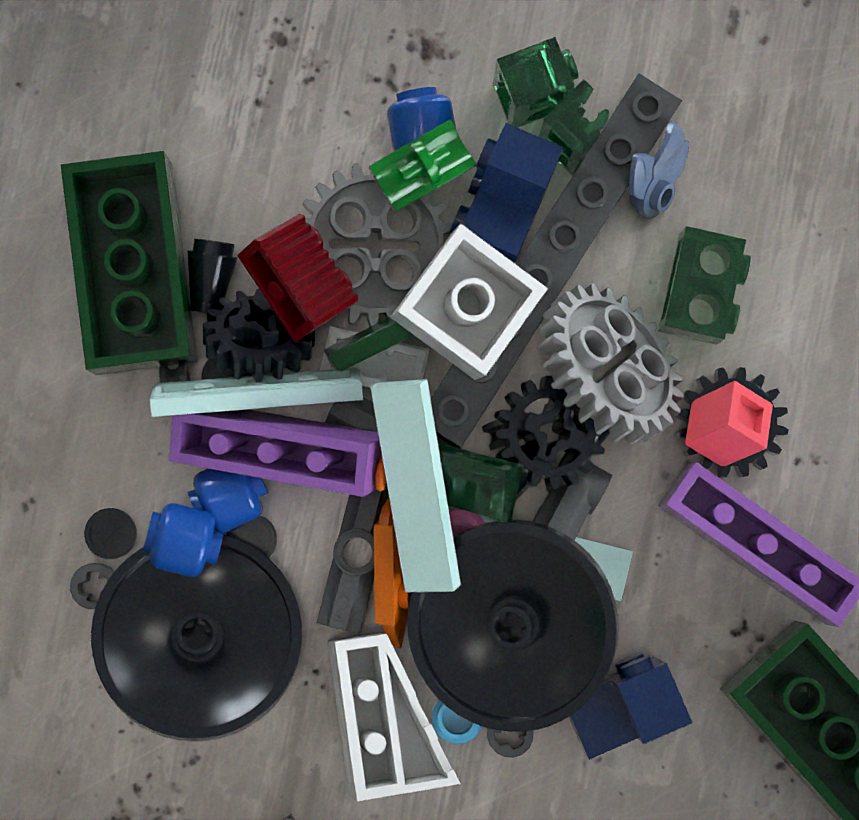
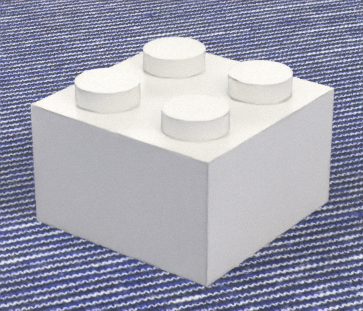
M460 224L447 238L390 318L476 380L486 376L548 288Z

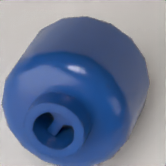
M423 87L396 94L397 102L390 105L387 110L394 151L450 119L456 128L452 102L447 96L437 94L436 87Z
M209 468L195 475L193 479L194 489L188 492L193 508L209 512L213 515L215 520L214 530L219 533H227L261 516L263 506L260 497L268 494L262 478Z
M169 503L162 509L161 513L153 511L143 552L150 554V562L156 569L188 577H196L201 574L206 562L216 565L224 534L214 532L215 520L211 513Z

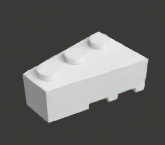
M372 633L327 640L349 795L356 801H363L461 784L438 742V737L415 695L416 692L388 635Z

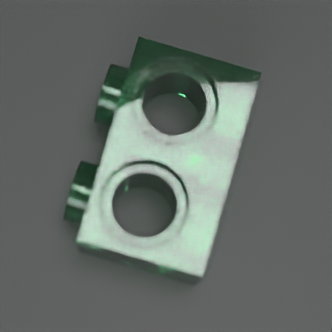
M556 37L498 58L493 87L508 124L519 128L566 110L574 91L575 84L573 80L578 79L579 75L569 49L561 51Z
M686 226L681 231L677 241L658 332L715 345L725 340L726 333L734 334L740 313V305L733 303L736 285L745 284L751 262V256L743 254L746 239ZM714 251L719 254L724 263L723 272L718 275L707 273L700 264L701 252ZM692 300H704L711 306L713 319L710 324H699L691 318L689 305Z

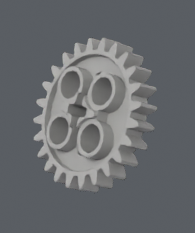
M354 163L351 171L352 179L346 180L338 170L334 171L332 176L335 188L331 190L319 182L315 188L322 200L318 203L314 200L305 199L302 205L312 214L311 219L305 218L306 223L311 224L320 233L323 240V249L329 251V257L336 262L341 257L350 256L354 257L361 264V278L359 281L352 283V292L358 295V301L348 308V322L350 325H353L360 314L363 313L367 315V322L369 327L377 324L379 314H384L386 319L391 317L445 243L443 235L450 231L452 223H440L438 217L448 208L447 203L435 206L430 204L429 200L433 196L434 190L404 208L413 217L412 230L404 234L394 232L387 224V213L392 208L371 172L370 175L364 176L359 164ZM343 206L357 208L363 216L362 228L355 232H347L339 228L335 219L337 210ZM371 232L378 233V239L381 242L412 241L419 244V249L417 251L386 248L381 250L377 258H371L370 250L367 248L333 249L329 246V241L331 239L363 242L367 241ZM402 258L412 267V277L409 283L397 285L388 279L385 269L390 259Z
M595 284L589 285L586 289H583L581 285H577L570 292L566 291L550 304L551 307L542 315L546 322L538 328V331L547 338L538 345V348L551 356V359L543 364V368L556 372L558 378L551 385L554 389H565L568 395L564 400V405L569 407L576 404L580 408L579 421L581 423L588 418H592L594 420L595 432L598 435L609 428L614 442H618L625 437L629 444H634L640 439L646 442L674 423L672 418L681 412L676 403L684 398V394L675 387L683 381V378L671 370V366L676 364L678 360L673 356L666 355L664 348L669 344L668 339H657L654 333L658 325L656 322L646 324L642 320L643 309L641 307L632 311L629 309L627 296L623 295L615 301L611 288L607 287L602 292H599ZM628 344L631 352L595 383L592 375Z

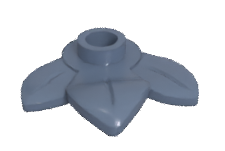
M668 122L663 142L655 156L646 153H636L632 157L629 177L630 204L636 207L639 214L646 218H654L660 212H664L669 208L675 195V186L673 184L681 175L688 158L689 141L684 140V133L675 122Z

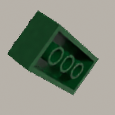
M158 151L60 164L85 369L95 375L155 368L160 367V365H178L181 362H197L173 168L165 152Z
M794 621L722 686L720 690L836 820H859V680L808 623Z

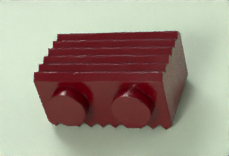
M302 214L296 215L254 239L237 255L295 343L333 320L358 301V295L352 292V283L348 275L335 266L334 259L329 257V251L323 249V240L320 233L311 224L306 223L305 216Z

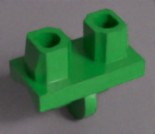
M450 119L369 166V170L394 213L474 168L477 164L464 146Z

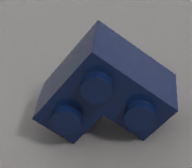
M505 123L498 141L487 139L476 165L477 170L468 189V193L474 195L475 198L470 208L463 205L459 207L449 233L451 234L462 224L515 264L564 147Z
M643 653L635 654L617 662L615 667L618 672L605 677L594 696L582 708L569 716L584 754L589 760L638 739L642 744H646L693 723L666 662L656 657L644 656Z

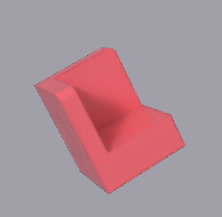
M736 381L726 384L692 402L685 445L720 466L730 465L767 449L773 404Z

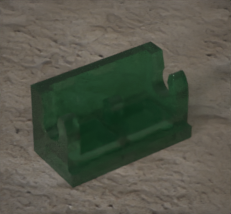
M585 79L544 118L539 133L540 138L564 147L558 163L572 176L598 138L600 130L605 126L609 117L608 109L599 112L597 118L592 122L583 117L586 110L582 105L586 104L594 91V88Z
M438 443L448 506L484 515L500 522H510L513 516L523 465Z

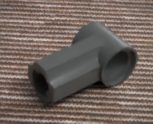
M571 452L565 453L557 467L570 461L574 454ZM594 465L595 470L592 473L585 474L578 469L576 470L579 483L568 486L560 476L558 489L547 490L546 488L548 494L532 522L554 528L575 540L587 515H591L600 502L613 475Z

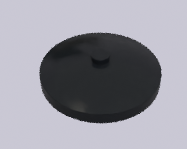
M498 520L477 525L460 533L453 540L461 585L455 591L412 592L407 619L408 639L412 656L420 675L434 695L446 707L464 719L482 727L507 732H524L538 730L563 721L582 708L594 696L603 683L615 656L619 632L618 612L611 586L604 572L594 558L579 543L566 534L540 523L525 520Z
M223 535L216 565L206 562L203 571L196 577H188L156 569L150 562V554L143 552L144 547L137 550L116 569L107 581L97 601L92 620L91 647L93 660L99 678L109 697L129 719L139 726L157 735L180 741L194 742L220 739L240 732L259 721L278 703L286 692L296 671L301 650L302 625L300 611L291 586L283 573L262 552L239 539Z

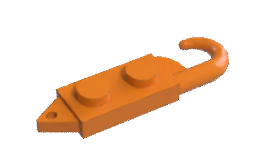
M382 455L377 464L375 475L377 491H384L387 482ZM388 498L382 507L379 521L374 524L375 623L382 625L384 634L388 635L393 647L401 648L412 592H405L391 504Z

